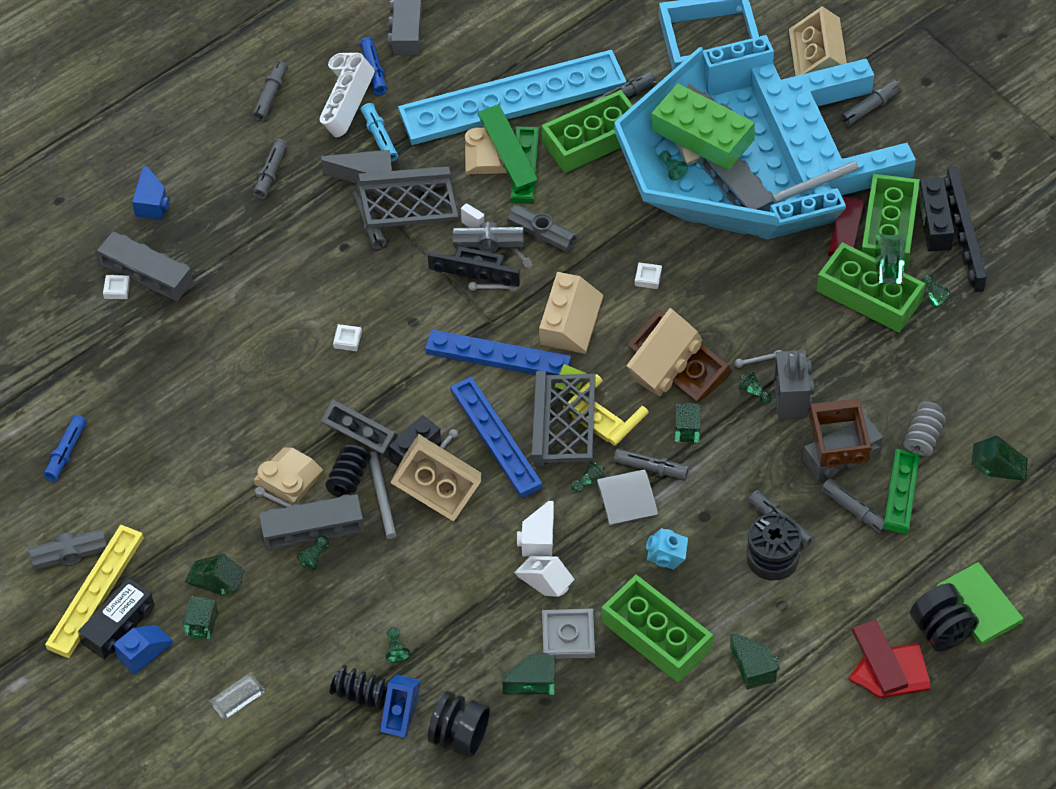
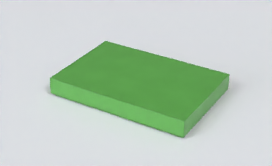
M979 562L937 584V586L946 583L954 584L963 596L964 604L969 605L972 612L976 614L979 624L971 635L980 646L1023 623L1024 618Z

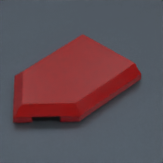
M918 643L891 647L908 681V688L883 695L865 657L862 658L848 678V680L856 685L860 684L879 698L925 691L931 688Z

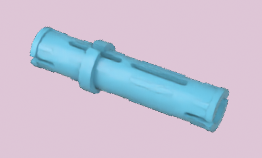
M373 103L363 105L361 112L367 121V129L372 132L380 150H390L391 162L396 161L398 153L384 128V120L379 117Z

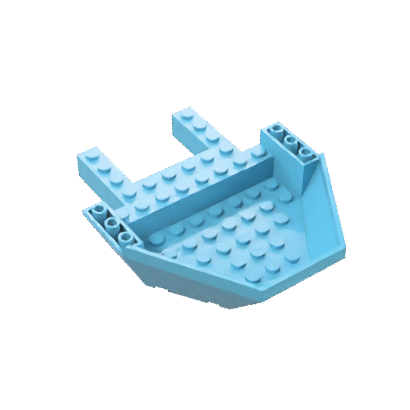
M767 35L707 50L699 47L614 122V132L644 202L688 222L706 224L710 227L741 234L756 235L763 239H772L834 223L846 209L842 195L871 188L873 174L912 178L916 159L908 143L842 159L818 106L872 93L874 73L867 59L781 80L773 64L774 50ZM677 83L684 87L691 84L702 93L710 95L718 104L723 103L735 113L755 122V140L741 155L740 159L747 162L750 171L754 176H758L761 179L765 189L772 192V194H776L853 161L857 162L859 169L771 205L770 212L735 206L700 166V162L686 166L685 160L676 144L652 131L651 113Z

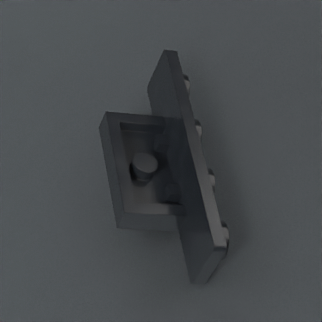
M458 246L455 257L429 252L428 267L430 270L455 274L460 277L475 278L485 282L500 283L505 286H520V270L502 266L504 255Z

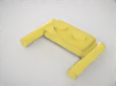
M596 374L595 376L597 387L603 380L599 375ZM590 382L585 384L579 391L583 393L588 389ZM575 394L568 401V403L570 404L571 402H573L578 397V395ZM581 401L574 408L582 414L589 408V405L585 401ZM595 402L594 433L606 442L616 446L649 412L644 406H641L626 422H623L620 418ZM571 411L568 413L572 414L573 419L577 418V416L573 414ZM583 421L580 422L583 426L588 428V426Z

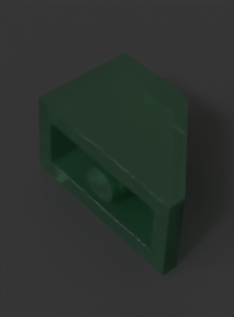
M876 235L875 264L879 283L903 284L905 236Z
M996 435L973 444L971 465L983 474L997 478L1026 480L1028 458Z
M223 553L195 561L185 582L223 595L235 592L241 586V579L245 570Z
M737 633L731 634L730 649L746 690L776 682L777 671H780L777 657L771 655L769 647Z
M547 653L528 655L502 677L503 694L555 695V655Z

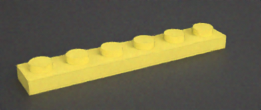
M123 525L119 526L46 642L47 650L70 658L80 642L78 630L103 605L144 539L143 533Z

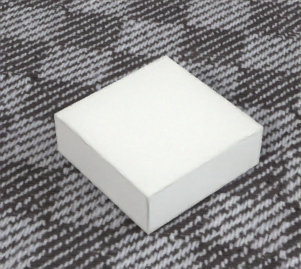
M465 204L461 208L462 223L469 228H480V225L484 223V214L469 204Z
M638 263L635 286L658 289L662 266Z
M106 275L103 290L104 299H128L130 276Z
M338 324L333 342L334 348L357 351L362 328Z

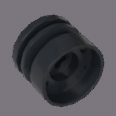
M775 513L758 517L751 524L748 532L747 564L754 574L760 578L773 581L787 578L796 570L801 548V530L797 523L788 516Z
M951 583L941 584L923 594L910 610L911 618L920 630L925 631V638L930 641L933 649L938 652L949 650L965 641L979 624L976 614L972 612L969 605L964 604L963 596L955 585Z
M444 692L430 720L428 742L434 745L440 742V746L446 749L453 741L454 752L469 758L473 757L478 751L486 733L490 718V706L472 700L465 708L464 696L459 695L456 697L453 692Z

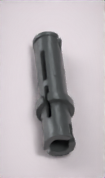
M276 61L272 72L266 77V85L252 113V117L257 121H265L276 93L283 85L282 80L288 70V65L285 62L280 61L279 64V61Z
M648 71L640 77L627 80V83L593 99L592 102L619 90L627 98L632 95L637 96L640 94V91L657 83L656 77L652 71Z
M891 80L890 83L881 89L877 88L872 91V95L841 114V120L850 117L843 123L849 127L876 107L885 105L888 99L901 92V86L892 89L899 83L896 80Z
M282 139L274 140L265 165L257 175L258 181L252 193L258 199H265L267 197L270 186L276 180L275 174L288 147L287 142Z
M355 190L353 198L364 222L363 229L369 235L372 247L380 249L379 241H381L383 247L386 245V239L381 231L382 227H366L361 199ZM373 210L370 214L371 220H378Z
M617 448L614 457L615 464L641 470L645 469V471L657 473L660 477L669 476L686 481L689 473V465L671 462L665 457L659 459Z
M831 478L824 483L821 491L855 515L860 523L864 522L880 535L885 532L886 529H883L884 518L877 514L871 505L862 503Z
M759 490L753 492L748 499V503L752 504L764 515L779 513L788 516L780 509L778 503L771 502ZM797 523L801 530V547L805 549L812 543L814 536Z

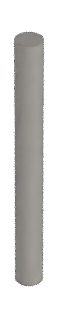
M853 161L772 195V200L776 204L859 169L856 161Z
M370 452L371 459L369 463L386 537L392 539L396 537L378 454L377 452Z

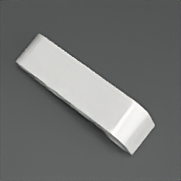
M338 53L330 59L328 64L329 68L338 77V80L323 109L320 122L334 137H340L347 132L375 72L374 68L361 53Z

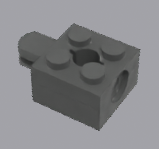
M805 350L776 352L774 388L778 419L808 417V408L813 404L814 382L810 380L809 374L812 372L811 360H806Z

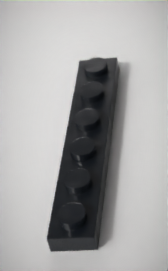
M957 166L948 167L947 175L943 178L946 191L949 193V209H953L954 212L952 216L953 225L958 227L959 231L957 233L958 244L963 246V263L968 265V282L973 284L975 292H982L985 289L987 276Z

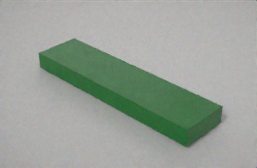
M497 104L478 111V117L516 191L536 184L538 179L500 105Z
M516 126L515 136L536 175L539 127ZM512 184L511 203L534 204L535 184L516 191Z
M895 449L883 529L907 534L909 531L920 454Z

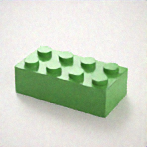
M679 83L676 84L651 113L652 131L727 170H730L755 140V122Z
M619 90L543 124L542 143L562 171L567 173L621 148L614 132V122L633 105L625 94Z
M873 174L862 246L863 253L895 269L907 270L920 179Z
M842 242L818 274L817 292L900 333L923 301L926 283Z
M638 575L629 580L602 606V623L677 683L712 651L713 634Z

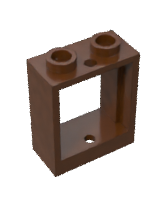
M860 398L810 405L809 420L820 467H836L849 463L861 464L869 461L871 445ZM854 421L859 446L825 450L820 425Z

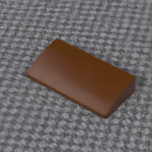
M658 310L628 343V347L637 352L665 314ZM701 343L699 350L689 357L685 369L675 376L673 383L698 403L714 391L732 373V370L727 363Z

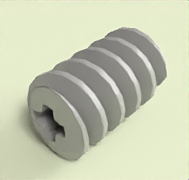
M922 402L918 405L914 419L903 442V446L907 451L925 457L932 455L933 448L936 446V440L939 439V433L942 431V425L946 421L943 410L938 404Z

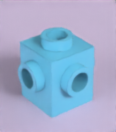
M661 528L654 535H651L647 541V560L656 563L660 567L674 570L686 559L688 538L676 534L672 530Z

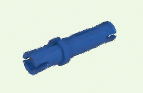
M366 37L361 40L360 46L363 56L375 71L371 79L373 92L375 95H383L388 90L384 80L385 72L380 66L374 40Z
M74 415L57 449L52 451L50 455L51 460L45 472H43V476L47 480L56 482L63 467L68 465L70 461L69 455L84 426L87 424L86 419L82 416Z

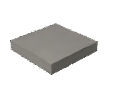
M593 609L542 610L544 659L595 658Z

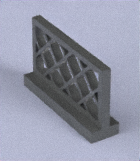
M449 166L358 174L356 190L357 195H360L366 227L376 228L458 221V212L449 179ZM445 187V195L443 197L433 191L434 188ZM420 189L425 194L419 199L410 192ZM397 191L400 194H402V196L398 200H395L387 194L389 192ZM375 193L380 197L374 203L366 198V194ZM428 195L438 201L434 207L424 202ZM406 197L416 203L412 209L401 204ZM383 199L393 205L389 211L379 206ZM443 204L451 210V213L443 214L437 209ZM421 206L429 211L426 216H420L415 210ZM398 208L405 212L406 215L405 217L398 218L392 213ZM373 210H376L384 215V217L379 220H371L370 214Z
M536 371L532 457L535 467H545V463L593 461L595 374L547 375L546 371ZM580 382H590V387L583 393L576 388ZM552 383H563L567 387L557 394L552 389ZM572 390L578 397L569 404L563 397ZM559 401L566 408L559 414H556L551 410V407ZM581 401H585L589 408L581 414L574 407ZM571 411L577 418L568 425L562 418ZM583 421L588 426V429L580 435L573 428ZM559 422L565 429L556 436L550 431V428ZM570 432L577 439L567 446L561 439ZM582 442L587 447V453H575L573 449ZM556 443L564 449L559 454L549 455V449Z

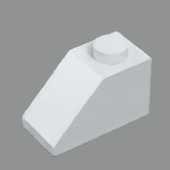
M548 501L525 519L522 523V532L517 531V547H522V556H552L554 501Z
M530 556L514 572L517 577L544 596L558 597L563 595L574 580L560 559L552 556Z

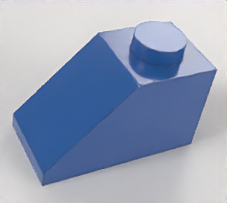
M143 166L132 201L135 216L162 219L164 211L169 209L170 199L166 197L165 187L148 167Z
M150 625L131 629L114 643L118 659L135 675L173 644V640L157 625Z
M396 674L389 681L380 732L404 738L407 736L417 705L421 680Z

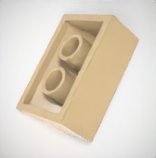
M823 6L789 29L795 76L847 63L840 18Z
M557 272L539 327L540 345L586 354L602 304L603 294L580 276Z
M669 308L627 364V367L637 383L660 397L663 392H667L670 389L675 376L685 369L689 357L699 350L702 338L696 329Z
M418 434L404 455L391 483L454 522L480 484L481 472Z

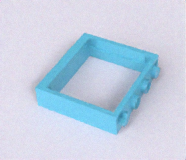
M677 0L659 3V20L672 70L689 56L680 57L671 23L743 13L750 39L759 37L749 0Z

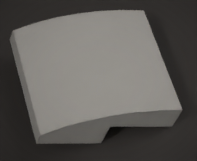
M645 469L597 479L601 501L604 504L609 526L658 515Z

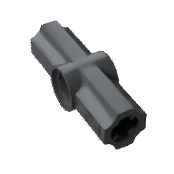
M515 205L507 218L509 224L515 227H524L525 232L531 234L535 242L540 244L549 243L565 252H570L577 240L576 233L552 222L550 215L545 213L536 214L520 205Z
M484 222L480 225V228H453L454 248H458V246L479 248L481 251L490 253L497 251L498 247H524L525 230L524 227H499L494 222Z
M99 529L80 535L63 533L57 536L54 542L29 548L33 568L36 570L59 563L64 566L75 565L81 561L82 557L104 552L107 545L103 530Z

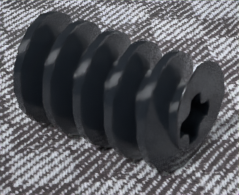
M356 445L343 446L332 467L333 470L330 472L329 478L325 483L328 492L338 498L355 493L357 490L356 485L360 483V477L364 475L363 469H366L368 466L367 461L371 459V454L366 449Z
M343 665L340 671L338 670L334 675L329 692L331 695L337 693V696L340 698L346 696L349 701H353L356 698V703L361 705L365 702L369 708L375 705L376 710L379 711L386 700L387 686H385V678L383 677L379 683H376V675L372 674L370 679L366 680L365 671L357 677L356 668H353L348 674L347 665Z

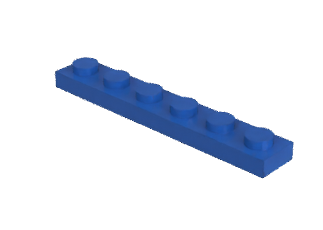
M431 330L425 348L426 354L533 375H536V371H546L547 375H559L563 364L570 366L571 356L437 330Z
M469 377L450 386L452 395L519 497L523 498L542 489L541 480L474 379Z

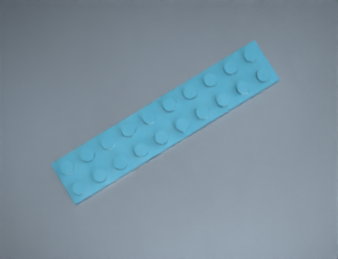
M608 50L398 106V110L412 145L472 128L482 127L478 111L497 104L500 105L508 120L605 94L627 82L613 51Z

